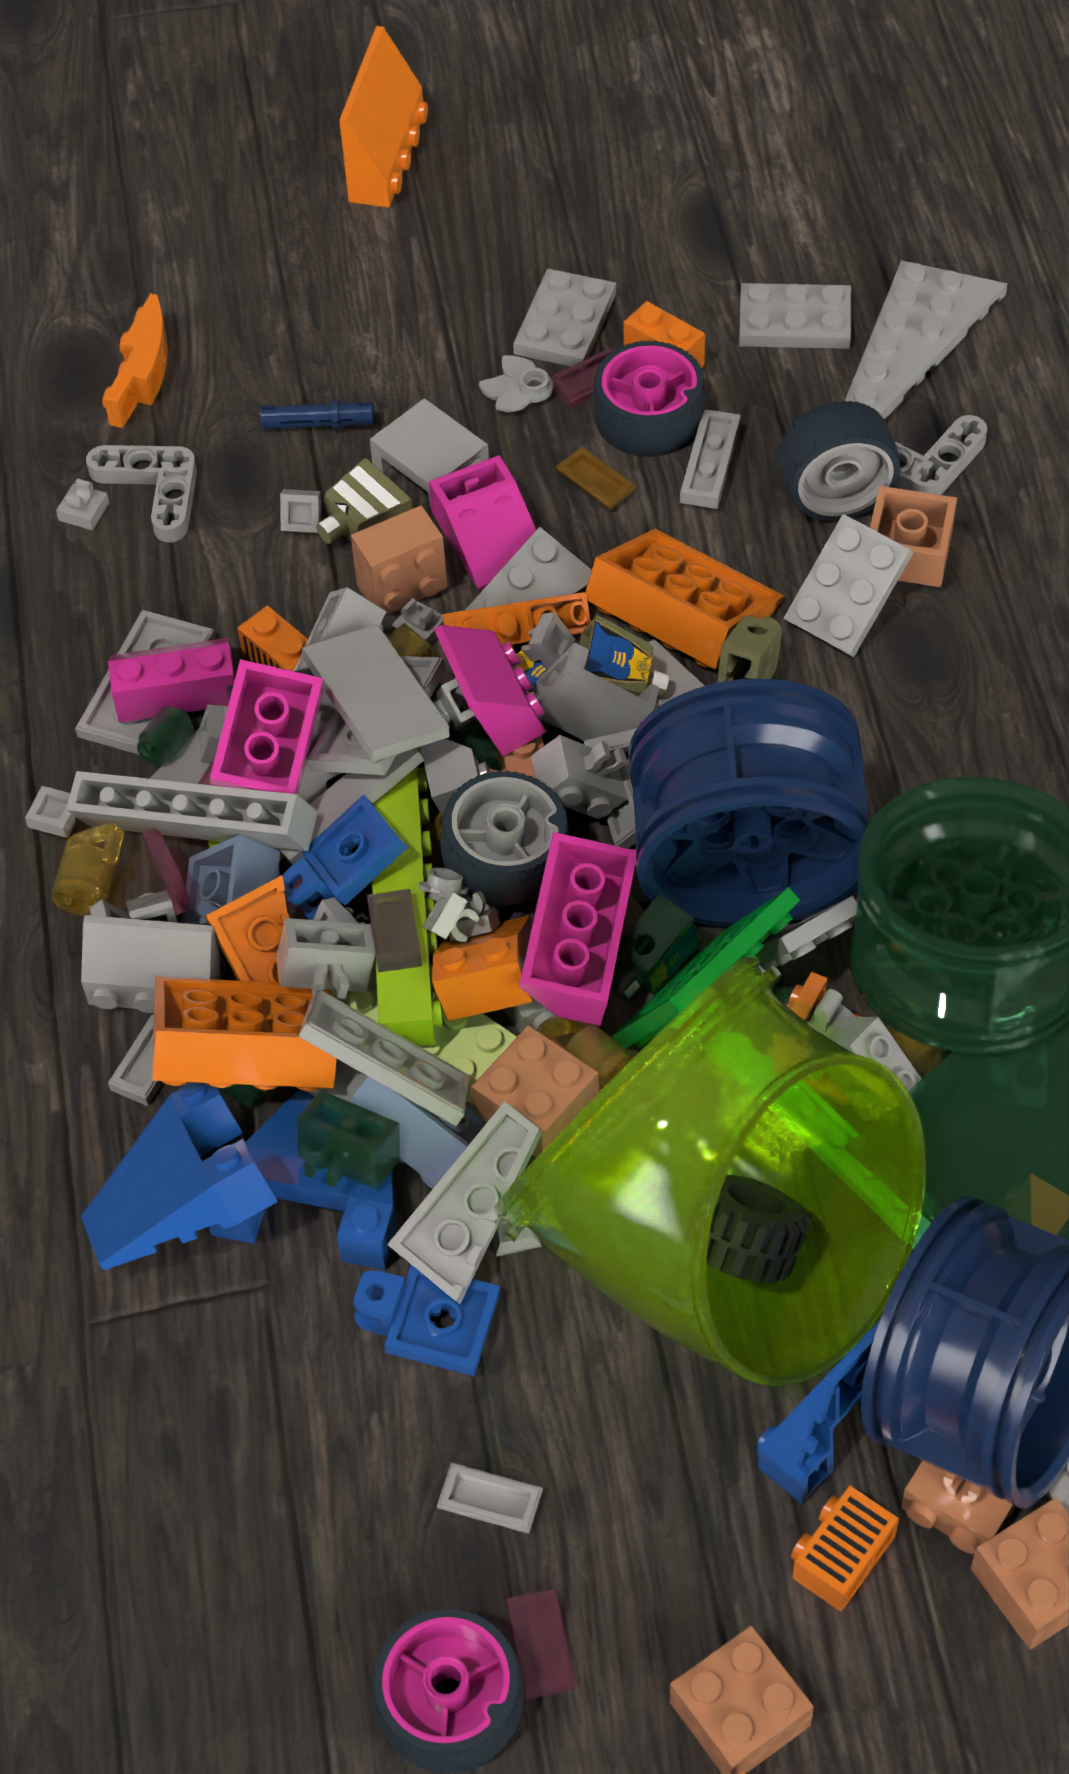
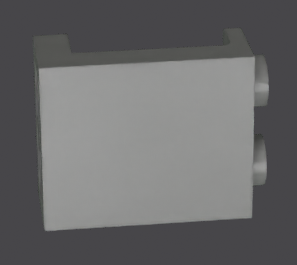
M425 398L370 438L372 464L381 472H385L393 466L428 492L430 507V480L489 459L487 443Z
M574 643L536 681L534 693L545 711V714L539 716V718L582 740L635 729L652 711L660 706L656 703L659 687L651 684L639 696H636L585 670L589 649L577 643Z

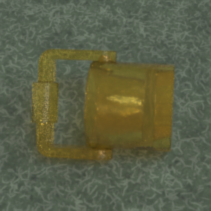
M110 822L86 829L69 837L62 853L51 892L52 901L59 908L75 915L85 916L91 915L89 908L100 900H107L124 838V831ZM106 841L104 850L93 846L94 844Z
M561 1018L545 1023L538 1030L543 1036L598 1072L599 1102L607 1101L616 1095L633 1074L636 1058L597 1025ZM570 1032L575 1034L566 1047L555 1039L565 1036Z

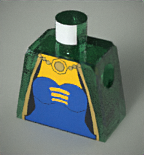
M659 894L619 943L617 954L621 969L612 978L611 988L625 1000H628L640 986L650 994L656 995L701 952L693 917L665 896Z

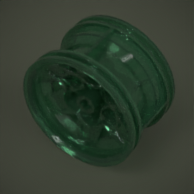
M957 777L932 781L905 791L884 805L868 824L860 844L856 916L852 927L850 967L853 980L866 1004L885 1023L905 1036L932 1047L954 1052L996 1053L1014 1050L1033 1044L1058 1030L1069 1020V807L1052 796L1029 786L1008 780L986 777Z

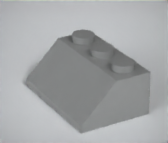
M85 915L81 983L88 1005H95L102 1009H114L116 1007L133 1008L145 1013H154L155 977L223 979L224 970L213 926Z

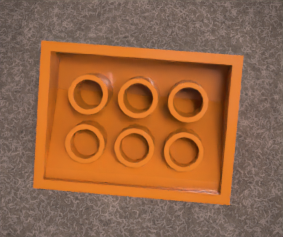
M376 26L339 121L349 202L390 208L394 194H399L401 191L403 170L409 169L411 148L418 145L419 127L421 123H425L427 120L428 103L423 102L421 84L383 26Z
M657 529L648 531L597 556L585 591L587 601L596 605L600 612L615 615L628 622L632 629L648 633L661 640L662 644L667 648L680 650L693 657L699 665L714 669L718 668L720 664L722 644L743 616L749 615L758 619L770 618L783 603L785 597L777 591Z
M155 977L153 1081H162L171 1086H181L187 1082L207 1083L217 1088H226L233 1084H245L263 1090L274 1089L277 1086H291L303 1091L314 1092L322 1088H334L337 1058L298 1037L309 1003L313 997L312 989L280 987V983ZM323 989V991H324L325 993H327V994H329L330 996H332V995H331V990H325V989Z

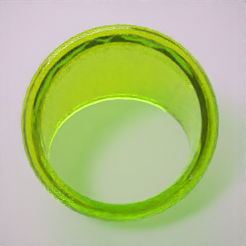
M747 954L695 998L581 1110L515 1180L496 1203L494 1209L497 1219H504L510 1225L505 1234L513 1242H516L530 1231L557 1257L591 1285L672 1341L749 1381L761 1385L784 1386L805 1381L834 1365L862 1339L886 1306L892 1289L910 1256L918 1230L925 1191V1145L919 1115L913 1099L896 1074L885 1065L838 1044L800 1017L771 990L782 976V973L775 966L765 971L759 965V957ZM727 1174L748 1177L771 1185L794 1199L808 1213L811 1225L792 1274L786 1280L775 1281V1283L745 1280L721 1272L707 1264L709 1232L720 1190Z

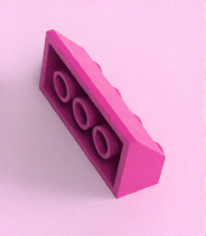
M553 832L519 988L557 1017L601 1026L608 1003L636 863V850Z

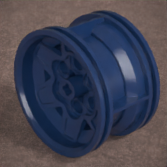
M740 679L725 681L693 689L665 702L652 711L635 730L629 746V765L636 829L637 876L644 894L659 908L691 922L694 920L695 923L729 927L789 887L800 899L789 911L793 917L790 921L792 922L810 917L845 900L857 891L870 875L874 865L875 853L860 732L857 721L851 711L835 697L814 687L785 680Z
M970 1195L956 1199L943 1209L926 1229L910 1254L892 1289L879 1321L869 1353L862 1388L861 1417L866 1435L873 1441L882 1445H888L889 1448L902 1454L916 1457L985 1489L991 1495L1000 1499H1006L1009 1503L1020 1508L1030 1507L1039 1501L1053 1486L1069 1462V1240L1010 1217L1003 1208L994 1204H987L984 1200Z

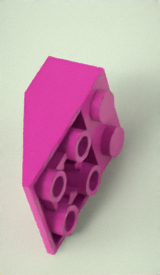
M500 455L429 481L432 514L478 592L482 591L536 531L516 481Z

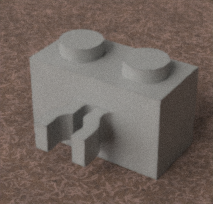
M559 735L531 756L535 778L552 788V791H555L557 797L561 799V803L566 808L599 820L601 817L610 814L614 808L627 800L620 769L627 764L625 752L621 748H617L610 753L608 743L601 741L591 748Z
M285 918L276 955L280 987L312 989L313 996L317 989L319 991H323V989L337 990V998L346 999L348 991L366 992L376 955L371 924Z

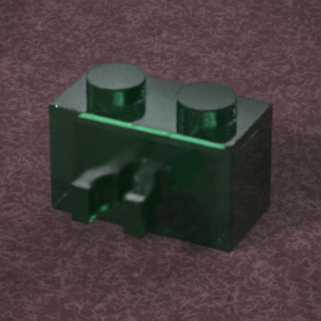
M322 1090L297 1118L298 1156L306 1159L304 1162L305 1175L313 1178L318 1170L327 1168L329 1169L327 1171V1185L335 1188L343 1175L377 1190L400 1161V1123Z

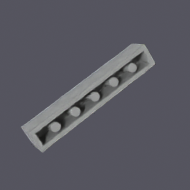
M76 771L66 808L69 813L90 827L220 842L241 834L272 848L307 852L318 814L317 810L297 794Z

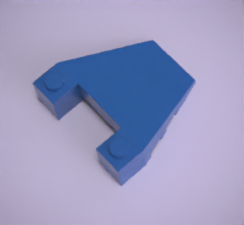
M187 1082L180 1090L169 1095L81 1215L92 1247L103 1270L156 1253L158 1250L157 1244L179 1237L182 1243L197 1239L198 1234L196 1231L218 1223L223 1230L233 1227L278 1202L243 1139L232 1145L221 1147L206 1160L203 1159L202 1156L243 1134L232 1111L217 1087L210 1086L207 1083Z
M299 1089L245 1144L264 1174L276 1198L344 1212L337 1234L342 1262L386 1270L392 1250L387 1244L397 1232L392 1157L386 1152L385 1146L371 1135H365L357 1131L350 1124L349 1118L341 1113L342 1111ZM265 1209L240 1224L224 1230L219 1223L209 1226L212 1236L254 1244Z
M879 1322L871 1330L869 1328L862 1330L853 1341L851 1351L779 1426L771 1425L758 1441L759 1470L801 1504L834 1472L833 1428L861 1400L865 1370Z

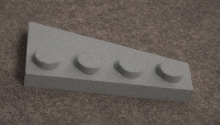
M539 527L465 610L576 594L587 588L592 569Z
M504 1101L387 1245L457 1303L461 1304L543 1132Z

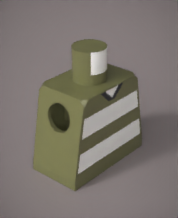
M365 458L326 491L324 502L327 518L318 523L316 528L320 537L327 544H331L343 535L351 541V534L411 510L412 500Z

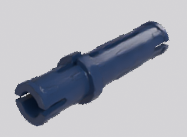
M331 400V403L261 405V428L266 430L323 426L332 427L333 430H340L342 426L349 425L372 426L375 422L374 402L340 403V400Z

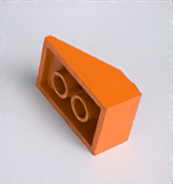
M531 915L501 921L500 925L492 932L468 937L466 942L450 941L449 935L444 939L433 954L432 983L448 1021L533 1002V997L519 988L533 925Z

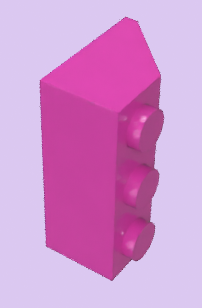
M440 625L434 629L468 706L502 756L546 733L539 716L545 714V711L535 693H527L533 686L521 666L515 668L521 661L509 641L502 645L495 632L491 630Z
M230 637L111 655L108 660L111 693L119 723L205 710L208 704L229 705L226 686L234 685L235 681Z

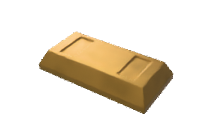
M580 447L555 467V470L608 510H611L636 489L635 484L584 447Z

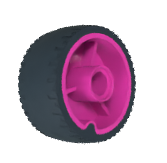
M640 341L621 346L602 360L594 379L593 411L599 433L605 438L607 443L609 442L617 450L619 449L621 452H626L630 455L657 457L671 454L684 448L685 445L687 446L696 437L700 420L705 410L706 389L702 369L689 352L670 343Z
M440 1608L435 1611L429 1610L426 1613H420L419 1616L412 1617L409 1621H405L401 1627H398L389 1636L388 1641H385L379 1652V1657H377L373 1672V1707L385 1738L409 1763L435 1773L456 1774L461 1771L467 1772L491 1761L496 1754L498 1755L505 1748L508 1741L512 1738L523 1708L524 1684L522 1671L516 1653L507 1638L493 1623H489L486 1618L461 1609ZM446 1679H454L460 1682L459 1688L450 1694H441L434 1689L439 1682Z

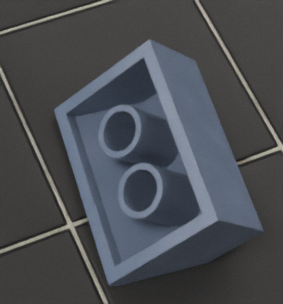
M369 1076L341 1112L349 1118L350 1124L357 1131L365 1135H371L384 1145L389 1156L398 1162L407 1163L420 1173L423 1182L432 1189L487 1123L474 1114L473 1106L467 1102L465 1114L458 1125L455 1126Z

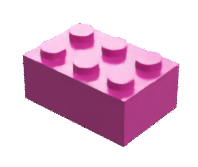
M240 659L210 775L211 785L298 795L323 697V678Z

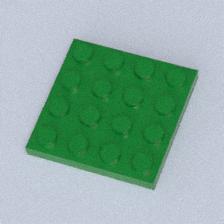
M787 887L723 930L618 1029L609 1040L621 1051L632 1044H635L639 1049L651 1038L655 1039L666 1029L670 1030L682 1019L684 1021L688 1019L705 1003L702 1000L712 990L714 992L717 991L733 977L734 972L732 970L740 963H746L764 947L762 942L771 934L775 935L793 919L789 911L800 899Z

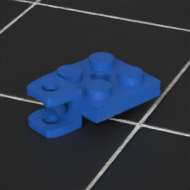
M363 794L310 843L308 852L302 851L307 860L302 856L283 874L284 895L292 905H298L309 920H313L320 905L319 903L317 906L312 907L315 899L321 896L322 900L335 897L339 903L342 902L346 905L386 867L393 863L408 846L375 805ZM358 845V849L352 853L351 850ZM302 878L300 886L292 889L294 883Z
M412 1264L410 1265L406 1281L404 1277L382 1271H366L361 1275L353 1299V1306L356 1309L354 1319L360 1328L368 1332L387 1336L384 1345L385 1353L475 1377L500 1296V1286L472 1279L461 1304H459ZM442 1311L450 1312V1320L454 1324L446 1326V1328H437L436 1323L430 1321L431 1316L439 1317Z

